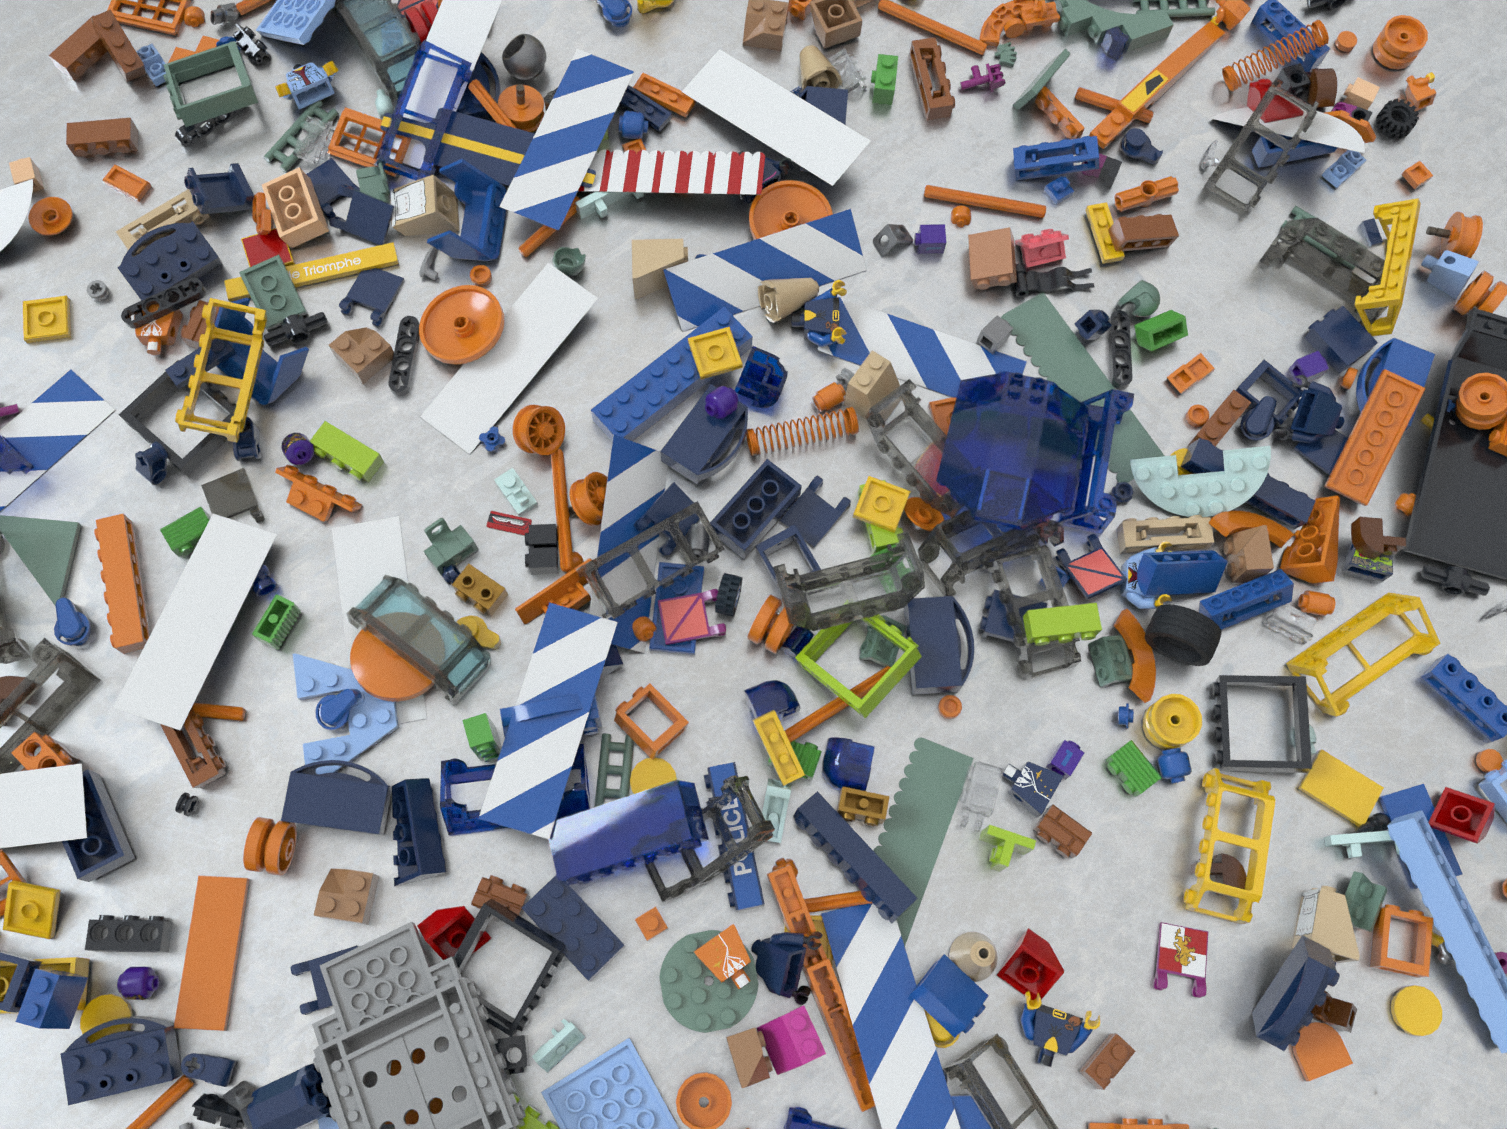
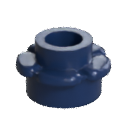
M1119 482L1112 488L1111 494L1114 496V500L1119 503L1129 502L1132 499L1133 488L1127 482Z
M453 564L443 567L444 573H442V577L449 585L454 583L461 574L460 571Z

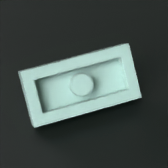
M513 468L494 479L496 485L519 517L538 505Z
M565 1019L561 1020L564 1028L560 1032L553 1028L551 1032L555 1037L543 1044L532 1056L535 1062L547 1073L585 1038L583 1033L572 1022L569 1023Z

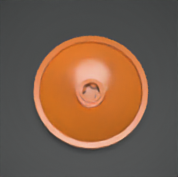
M779 181L765 187L761 195H757L753 200L749 212V227L754 240L832 215L833 213L826 197L815 187L800 181Z
M462 285L450 288L435 297L423 312L419 324L421 342L429 354L440 362L447 364L472 362L488 353L498 342L504 328V312L497 298L485 288L475 285Z
M391 613L374 619L358 633L350 652L351 669L358 684L368 694L378 699L392 702L410 700L427 692L440 678L446 661L445 646L439 631L426 619L411 613Z

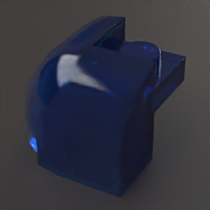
M752 346L734 391L754 400L752 406L759 408L771 407L778 401L788 371L779 362V357Z
M765 681L743 691L747 699L746 705L749 712H753L755 719L775 710L780 720L799 712L801 708L794 691L782 681Z
M828 738L822 761V773L825 781L832 789L839 792L842 787L866 791L875 746L853 742V739Z

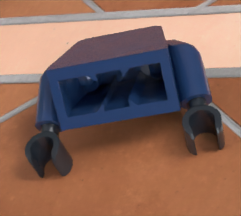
M765 157L762 190L773 183L779 182L781 179L780 172L786 175L788 174L787 169L794 168L790 158L776 161ZM737 194L740 200L745 198L748 204L752 202L757 196L752 194Z
M1304 375L1295 376L1302 380V385L1292 383V387L1295 389L1305 387L1308 390H1303L1291 426L1294 432H1289L1284 427H1278L1277 429L1285 431V435L1283 437H1275L1282 441L1292 438V441L1313 443L1323 439L1324 435L1334 434L1335 428L1340 429L1345 421L1340 416L1342 405L1336 402V397L1332 390L1317 382H1308L1307 377Z
M814 931L809 937L804 936V933H775L770 938L763 939L762 941L758 939L752 944L751 951L757 955L756 973L763 979L771 993L787 998L792 996L799 1005H804L807 1002L808 997L806 996L810 995L811 989L805 985L798 988L806 948L803 944H807L812 950H817L822 944L815 943L812 938L820 939L823 936L822 933Z

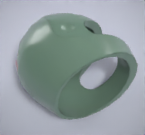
M1140 280L1117 303L1120 307L1127 302H1132L1135 305L1132 315L1147 317L1158 309L1160 294L1153 284Z

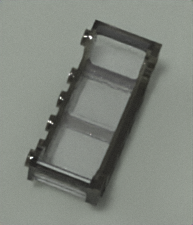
M908 379L871 407L866 415V420L878 449L891 459L895 469L900 470L904 474L907 483L917 489L921 499L932 508L950 517H954L958 511L979 494L988 490L996 482L997 478L991 471L983 475L980 466L977 469L973 467L919 405L921 399L919 397L915 398L911 393L916 389V386Z
M909 533L897 534L898 545L892 548L891 544L886 545L887 553L799 575L797 568L793 569L794 574L787 573L785 564L774 566L775 578L785 606L788 622L817 631L904 608L925 588L924 572Z

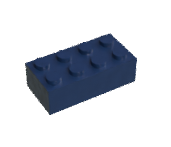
M766 459L710 522V533L744 559L800 496L802 485L769 459Z
M87 769L82 772L87 838L62 841L77 879L90 882L130 862L135 857L100 774Z
M558 873L522 907L524 912L541 930L566 945L562 953L565 954L567 959L589 982L626 947Z

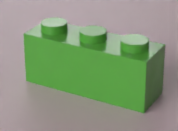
M483 713L462 720L469 746L480 761L491 762L498 759L502 747L497 729L488 715Z

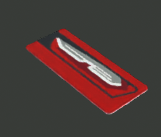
M491 511L486 527L525 535V533L529 532V525H531L532 520Z

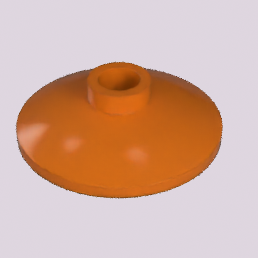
M47 197L33 205L28 219L31 227L37 233L55 235L64 231L70 225L73 212L65 200L58 197Z
M911 497L907 500L904 510L908 518L915 525L927 531H938L943 527L944 517L935 505L919 497Z

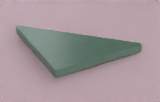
M0 515L1 533L56 606V601L64 598L81 524L71 521Z

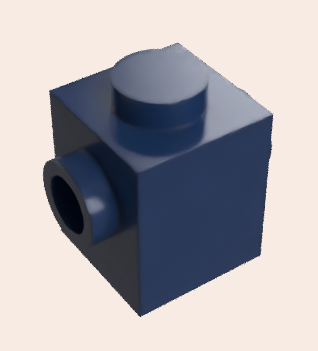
M1100 309L1089 310L1074 323L1080 335L1086 340H1097L1112 327L1108 321L1110 320L1109 316Z

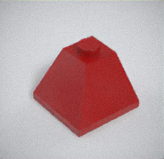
M1260 79L1250 83L1247 106L1265 123L1303 116L1304 111L1271 80Z
M1445 787L1428 823L1434 829L1478 844L1486 837L1494 820L1495 803Z
M465 906L438 909L418 924L417 927L431 948L442 960H446L455 956L475 918ZM486 930L472 954L491 939Z
M1028 928L1011 950L999 969L997 976L1024 995L1026 992H1030L1031 1000L1037 998V993L1040 994L1042 1000L1064 974V969L1049 942Z

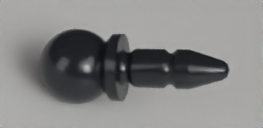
M1376 813L1369 817L1366 823L1361 824L1357 832L1386 831L1390 818L1384 813Z

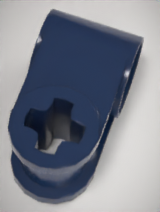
M246 417L244 428L250 426V429L247 432H240L238 442H233V452L236 461L250 457L261 458L259 428L249 417Z
M154 442L147 450L135 453V470L152 485L161 483L167 476L168 455L165 448L160 443Z
M191 1053L182 1060L181 1070L188 1077L203 1080L213 1085L228 1087L236 1061L219 1056ZM193 1061H197L200 1064L199 1069H195L192 1066Z

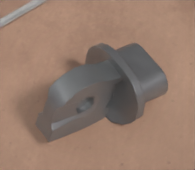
M235 3L218 5L217 9L211 11V23L213 25L220 23L224 26L227 24V21L238 19L239 11Z

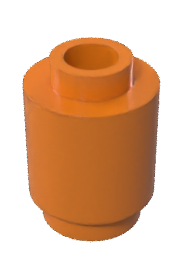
M833 382L817 391L812 399L820 412L828 411L845 400L846 392L841 384L837 385Z
M1306 590L1298 599V606L1301 607V611L1304 613L1326 616L1327 614L1331 615L1335 609V598L1330 597L1326 593Z

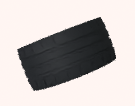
M1163 604L1154 612L1146 630L1145 640L1149 646L1167 658L1192 666H1205L1209 664L1215 654L1222 631L1213 620L1202 613L1183 606Z

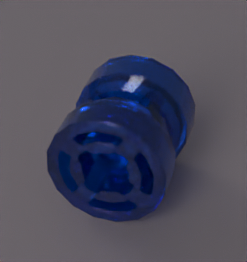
M266 565L261 566L253 582V590L258 597L270 594L278 586L274 578H270V571Z

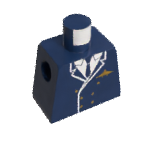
M1026 762L1021 770L1008 764L1002 773L1003 777L1013 782L1008 790L1009 795L1035 817L1043 814L1064 777L1031 762Z

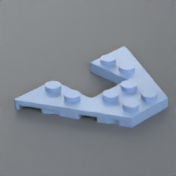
M296 653L293 654L297 698L299 700L341 693L345 689H358L362 694V698H359L357 703L350 709L348 718L350 735L304 743L305 765L324 760L353 762L360 757L361 753L372 745L375 746L383 737L399 728L396 702L381 700L368 694L356 681L352 669ZM344 766L319 767L316 769V773H338V770Z

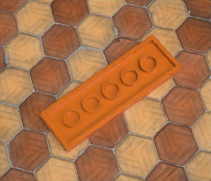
M1386 369L1382 370L1324 487L1363 506H1367L1426 388Z
M198 876L174 1028L227 1031L250 879Z

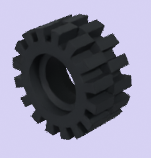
M1394 99L1393 102L1392 100L1388 101L1376 117L1378 118L1376 124H1379L1377 126L1378 130L1383 129L1381 133L1383 135L1385 132L1388 133L1386 137L1389 138L1393 135V139L1398 137L1401 139L1407 136L1419 120V117H1417L1418 111H1414L1416 107L1409 106L1411 102L1404 103V99H1401L1399 102L1398 99ZM1391 115L1400 117L1403 123L1395 121Z

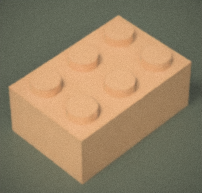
M300 167L262 184L279 237L291 249L329 232L312 181Z

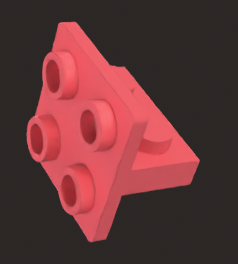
M1045 229L1039 235L1034 236L1033 233L1022 235L1021 239L1015 240V244L1021 246L1023 264H1026L1028 268L1065 259L1064 241L1069 240V235L1063 234L1061 231Z

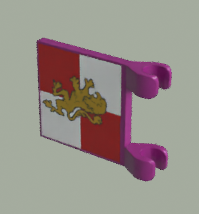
M1160 922L1156 973L1153 983L1154 989H1166L1168 986L1167 974L1194 979L1192 987L1193 997L1201 998L1206 996L1209 931Z

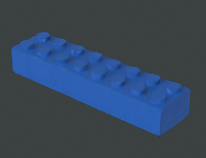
M723 307L591 409L592 420L612 442L613 434L634 441L715 377L700 379L688 344V338L730 327L741 357L752 348L753 336Z

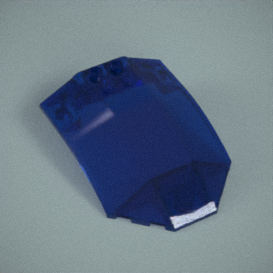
M1003 371L997 374L961 380L936 482L940 486H946L951 491L950 496L959 505L964 504L970 510L969 515L974 520L1022 530L1027 528L1028 524L1037 521L1041 523L1052 519L1054 514L1060 512L1063 514L1071 511L1089 408L1061 389L1055 382L1040 377L1035 378L1021 373Z

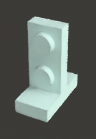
M768 778L757 839L781 843L791 794V782L783 786L780 780Z

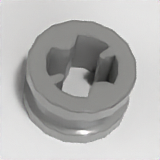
M100 280L92 281L86 289L88 295L96 302L105 301L110 295L109 288Z
M844 368L841 374L836 376L839 384L847 389L854 373Z

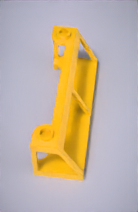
M1419 198L1374 206L1373 215L1375 219H1379L1388 240L1381 284L1369 286V293L1364 297L1356 296L1355 307L1371 336L1392 334L1400 313L1421 206ZM1391 224H1392L1391 232H1390L1388 225H1391ZM1389 306L1387 317L1379 318L1371 325L1364 309Z
M1388 592L1286 664L1293 676H1300V673L1317 679L1325 698L1320 701L1308 685L1307 694L1322 713L1337 717L1347 712L1350 704L1346 700L1413 653L1419 655L1431 653L1433 648L1440 644V641L1420 597ZM1418 609L1429 634L1419 632L1404 612ZM1388 615H1399L1414 635L1370 666L1351 641ZM1347 645L1365 670L1330 693L1322 677L1327 672L1325 668L1328 665L1327 658Z

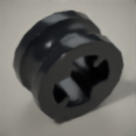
M183 793L177 801L175 811L180 814L184 812V815L187 817L191 816L197 807L198 797L194 795L190 797L189 793Z

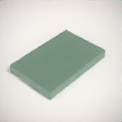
M1065 48L1049 62L1013 106L1017 110L1021 109L1034 98L1071 53Z
M280 255L239 272L255 307L266 310L267 323L265 328L267 331L281 326L283 320L290 315L298 314L303 316L308 314Z

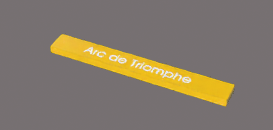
M392 242L286 266V269L296 288L358 274L364 270L397 265L399 262L395 245ZM241 277L224 280L229 302L251 298Z

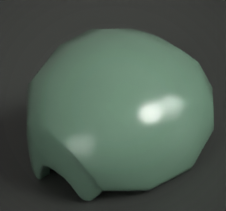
M560 247L554 252L552 263L555 268L566 276H575L582 271L586 255H582L579 248Z

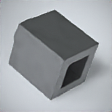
M997 315L981 330L976 342L993 355L1008 340L1013 327Z

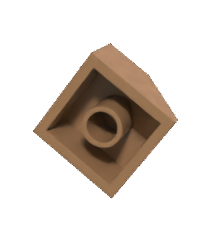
M749 0L742 45L782 51L789 3L775 0Z
M852 0L810 1L816 34L824 48L861 35L863 20Z
M367 327L345 331L329 344L334 356L362 384L366 383L393 360L394 351L391 345L379 333Z
M1267 525L1234 533L1225 540L1224 553L1228 557L1227 573L1231 576L1232 583L1249 582L1267 575L1274 569Z
M330 869L319 890L314 916L369 925L379 876L374 873L356 870Z
M752 1028L726 1037L741 1088L770 1078L769 1072L773 1071L769 1056H763L762 1047L766 1046L762 1031L757 1032L756 1028Z

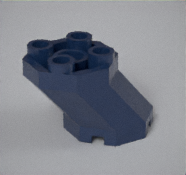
M314 1063L262 1086L252 1093L251 1098H254L247 1107V1113L253 1129H300L330 1114L329 1109L332 1106L329 1097H326L322 1090L323 1078L321 1072L319 1073L316 1070Z

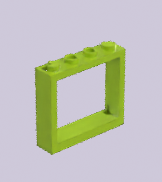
M850 598L795 659L804 670L866 719L922 656L917 649L919 645L913 642L912 638L908 637L905 639L901 636L902 632L896 626L891 625L889 627L885 624L886 621L878 613L873 615L869 612L870 609L865 603H857ZM856 617H859L905 652L862 700L815 663Z

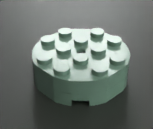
M708 930L686 935L672 946L661 966L659 979L663 1003L677 1022L693 1031L708 1033L731 1028L747 1015L757 996L759 983L755 962L745 945L744 947L751 963L745 966L743 970L751 981L739 990L731 978L721 983L694 954L695 950L722 931ZM707 977L713 978V984L710 986L704 982Z

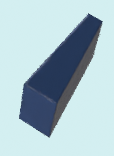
M1375 219L1362 221L1359 226L1369 246L1382 244L1383 240Z

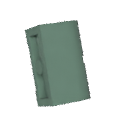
M382 162L378 163L379 167L372 166L357 169L356 174L360 192L390 204V189Z
M439 518L424 529L432 545L423 552L441 576L444 573V566L448 567L451 564L457 566L479 550L462 525L451 531L444 518ZM440 525H441V527H440L437 531H435V532L432 533V531H433L437 526H440Z

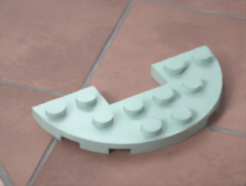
M1271 446L1223 450L1225 471L1178 475L1176 455L1130 460L1134 479L1141 491L1148 499L1162 509L1187 517L1193 515L1209 517L1239 507L1256 493L1264 482L1269 470Z

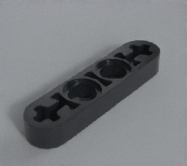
M247 107L188 127L184 124L176 131L175 138L183 147H189L244 111Z
M197 278L187 279L125 308L122 311L121 318L129 328L136 329L200 300L205 296L206 288ZM196 286L197 291L193 292L192 287ZM174 294L180 295L178 301L174 303L169 302L170 296ZM152 304H159V308L155 312H149L148 309ZM135 314V320H131V316Z
M1116 310L1111 314L1110 320H1108L1112 325L1108 329L1110 378L1114 388L1123 390L1129 386L1133 378L1130 319L1126 312ZM1116 318H1119V320L1122 322L1120 325V329L1118 330V321L1115 320ZM1116 336H1121V337H1123L1124 340H1125V343H1124V344H1118V343H1116L1115 340H1114V337H1116ZM1122 355L1125 357L1126 363H1118L1115 356ZM1121 370H1123L1122 378L1126 379L1124 382H1121V379L1118 378Z
M414 316L404 317L399 324L388 381L389 388L395 396L406 395L411 386L420 338L419 321ZM413 323L414 327H411V336H409L407 327H409L410 324ZM404 342H411L412 348L402 350L401 345ZM402 361L409 363L405 370L397 368L398 364ZM399 376H402L401 381L403 385L397 389L395 385L399 384Z

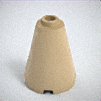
M809 45L801 50L799 57L802 91L807 86L837 89L842 84L840 73L816 46Z
M812 278L764 280L760 282L762 285L758 286V299L761 309H766L768 314L765 317L774 323L798 310L806 302L817 297L819 293V285Z
M967 932L954 940L950 948L949 959L974 982L985 980L994 972L997 966L998 955L995 945L987 936L978 932Z

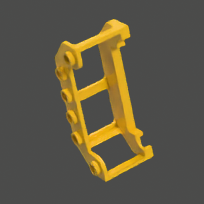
M210 298L208 305H204L202 311V318L206 319L207 328L205 334L200 336L199 347L202 348L200 355L196 354L195 376L191 375L189 379L190 395L185 396L182 410H177L175 422L178 423L179 429L182 432H185L188 428L227 437L228 441L237 443L239 433L243 431L264 347L263 334L267 323L266 310ZM216 306L254 314L253 335L215 327ZM214 339L251 346L243 379L205 371L211 343ZM203 382L240 389L235 413L230 423L194 415L200 387Z
M1213 768L1204 774L1202 780V787H1205V792L1208 793L1206 798L1208 813L1203 819L1204 838L1200 840L1198 848L1201 857L1200 862L1197 863L1195 868L1197 883L1192 885L1190 889L1187 888L1185 890L1183 899L1184 903H1186L1185 910L1238 924L1250 923L1253 917L1251 913L1252 904L1254 902L1259 903L1262 897L1276 801L1274 796L1268 795L1271 789L1270 782L1264 780L1253 782L1221 774L1219 769ZM1222 780L1251 787L1252 790L1228 785ZM1224 791L1254 798V805H1257L1252 839L1218 829L1217 824L1222 793ZM1216 841L1251 849L1245 890L1211 881L1210 870ZM1211 891L1238 898L1239 904L1237 909L1234 910L1233 916L1199 908L1198 905L1204 892Z

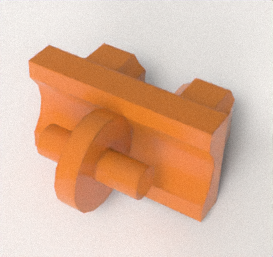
M1038 0L1037 5L1020 9L1026 31L1033 30L1038 25L1050 27L1054 22L1060 21V15L1057 12L1055 2L1046 3L1045 0Z

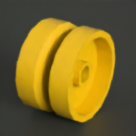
M1169 694L1161 697L1145 711L1142 718V728L1146 738L1154 746L1163 750L1183 747L1199 735L1202 727V715L1198 706L1190 698L1182 694Z

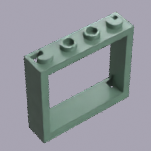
M235 41L164 64L166 74L163 77L167 83L166 87L174 107L173 110L177 119H182L186 127L258 103L244 60ZM235 65L242 86L185 104L179 83Z

